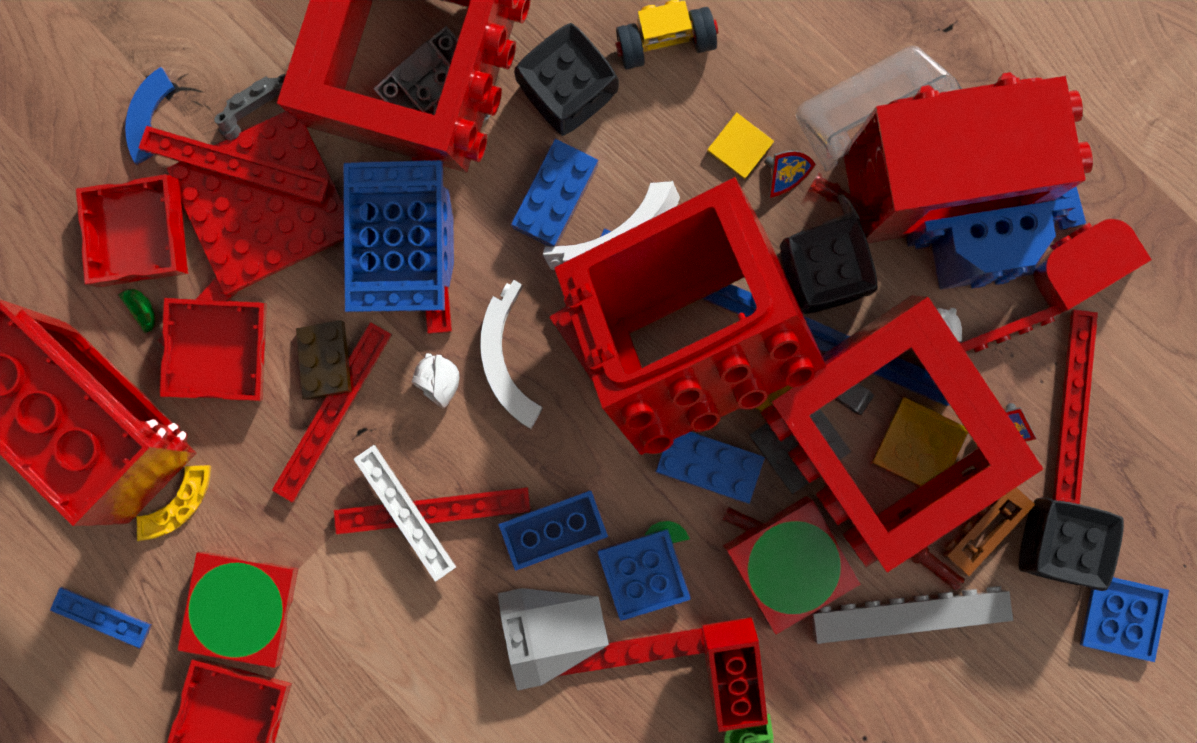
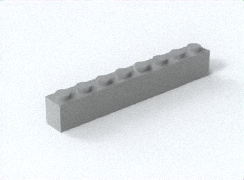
M1001 586L987 587V592L977 593V589L962 590V595L953 596V592L938 593V598L929 599L928 595L913 596V601L905 602L904 598L889 599L890 603L880 604V600L865 602V606L856 607L855 603L842 604L841 609L831 610V606H824L811 614L814 642L821 644L1013 621L1010 592L1001 590Z

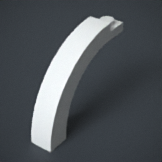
M673 181L650 183L648 192L639 208L627 221L610 233L582 244L545 247L543 256L550 269L555 270L554 267L676 207L680 196Z
M513 280L511 285L508 283L505 285L500 295L503 297L502 301L493 296L487 308L481 331V358L487 380L500 403L520 423L532 429L543 408L531 401L516 387L507 371L502 351V336L507 316L523 289L522 284Z

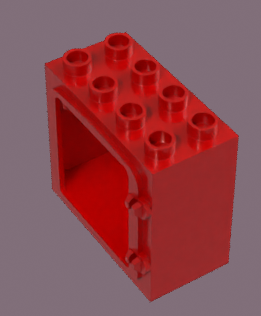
M310 0L277 104L307 128L423 161L441 160L444 167L467 173L470 162L475 161L479 163L484 156L487 146V134L480 132L486 114L494 116L498 111L502 89L495 86L500 68L509 70L516 53V41L509 40L514 22L521 24L525 22L531 0H441L467 7L468 11L435 115L345 90L373 0Z
M1008 72L1003 73L995 84L940 93L930 85L921 86L914 97L898 99L886 105L876 106L843 150L851 203L860 217L867 242L874 243L905 238L925 221L1054 201L1086 180L1085 174L1092 171L1093 156L1088 142L1078 141L1075 122H1080L1083 116V104L1077 90L1069 91L1066 76L1020 80L1019 77Z
M736 177L554 267L564 295V302L569 309L585 356V363L589 368L602 409L640 455L645 453H661L672 446L674 439L693 430L697 432L710 430L720 422V417L739 408H756L766 401L769 394L783 387L805 385L814 378L817 371L826 367L770 240ZM745 277L757 306L756 311L752 315L745 317L744 313H739L738 318L740 321L642 368L630 333Z
M909 296L821 355L826 367L817 371L810 382L798 387L786 386L769 394L767 399L771 405L760 411L780 441L790 435L793 436L798 446L789 451L788 454L810 484L819 477L822 479L826 486L815 494L837 526L849 519L853 528L843 535L864 566L867 568L878 561L887 573L1044 469L927 296ZM909 348H912L978 448L876 515L809 415ZM969 466H974V469L968 470L963 475L961 474V472ZM907 507H910V511L908 510L907 512L902 514L900 518L898 517V513H900Z
M0 299V455L72 526L129 524L197 454L186 442L188 434L185 431H180L178 424H173L124 374L71 325L60 319Z

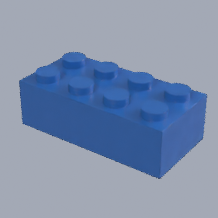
M555 138L511 224L512 228L548 247L558 246L598 168V159Z
M689 432L674 439L672 446L662 452L655 473L750 504L765 457Z
M592 491L498 524L515 571L608 537Z

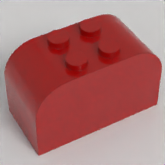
M1106 219L1094 226L1089 222L1070 234L1071 237L1068 235L1049 246L1051 251L1042 256L1035 268L1034 281L1049 307L1057 305L1060 312L1063 313L1150 262L1152 259L1134 230L1124 221Z
M752 617L702 625L709 688L718 731L722 732L768 724L759 640Z

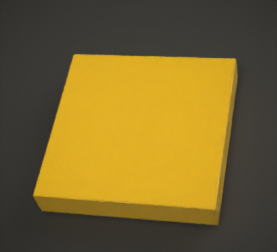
M736 112L707 149V152L745 180L772 146L774 140Z

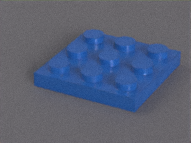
M668 528L597 551L620 621L691 599Z
M1113 577L1106 591L1091 589L1080 645L1155 662L1169 590Z

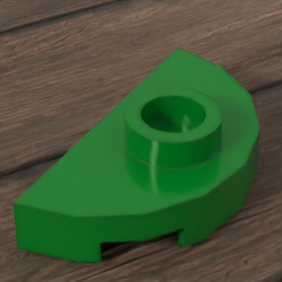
M127 289L118 294L145 333L152 331L155 324V316L150 300L136 289Z
M660 521L652 525L645 532V535L668 528L673 543L690 540L686 530L672 521Z

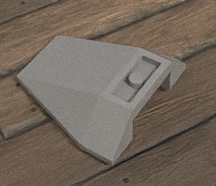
M445 26L393 69L373 89L385 102L435 115L458 39ZM486 114L483 122H485L490 117V115Z
M525 588L498 593L501 620L517 691L542 686L609 645L598 596Z

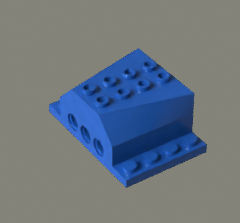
M443 161L344 163L345 312L445 310L444 287L450 286L454 267V223L449 190L443 187Z
M1075 198L925 221L906 237L908 247L915 246V249L930 247V244H932L940 290L971 285V289L985 287L986 284L992 283L991 281H994L995 285L1009 283L1010 280H1014L1016 277L1034 275L1038 262L1056 237L1055 221L1068 216V212L1076 208Z

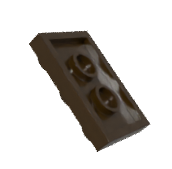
M339 320L296 328L302 399L311 400L352 392L345 322Z

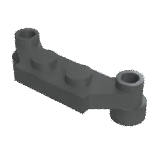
M282 74L278 78H268L265 76L226 101L225 109L217 114L214 119L219 127V132L225 140H234L241 133V128L237 124L238 120L280 94L286 74Z

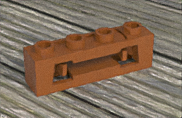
M1016 487L978 512L979 516L973 522L971 520L962 527L961 532L963 533L957 540L953 538L944 547L946 552L942 556L964 576H970L1035 504ZM1000 512L1004 516H1009L1005 520L1002 519L976 548L972 544H967L969 541H974Z

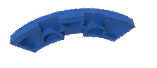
M162 67L155 70L142 82L135 92L127 111L125 125L126 141L130 155L136 165L154 156V154L141 151L139 145L146 126L152 127L151 120L154 110L157 109L164 97L175 89Z

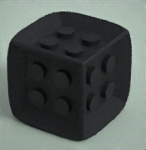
M573 23L566 24L552 33L531 50L514 69L516 82L521 86L527 98L561 136L572 132L592 117L611 100L619 89V79L608 61L589 38Z
M857 218L839 220L801 231L791 237L784 238L780 244L784 272L803 314L815 313L851 303L864 296H870L878 290L874 262L865 233Z
M1036 498L1033 502L1035 505L1029 511L1019 552V570L1063 583L1106 591L1112 582L1118 562L1124 531L1123 517L1081 504L1054 501L1050 498Z

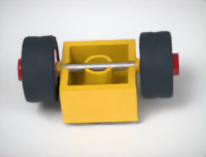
M670 0L665 5L658 7L648 5L641 8V11H638L637 25L632 23L616 28L618 41L615 42L616 53L618 57L621 56L624 68L632 69L645 64L644 52L689 42L690 37H692L697 53L717 49V34H719L716 20H713L709 7L693 9L688 14L685 1Z

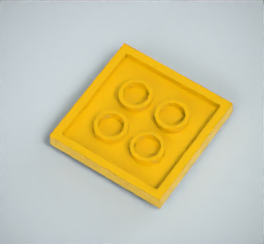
M903 397L872 463L921 486L954 464L968 432L963 425Z

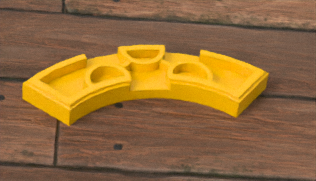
M210 465L185 466L183 481L176 497L166 507L152 514L137 516V541L164 536L176 530L191 518L206 494L211 474Z

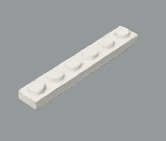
M373 445L355 457L354 461L434 581L439 580L455 569V564L377 447Z

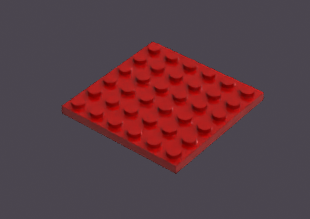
M287 111L241 132L234 140L226 139L214 146L329 179L330 185L323 204L181 162L166 168L170 176L179 179L182 204L226 296L232 295L344 241V204L307 127Z

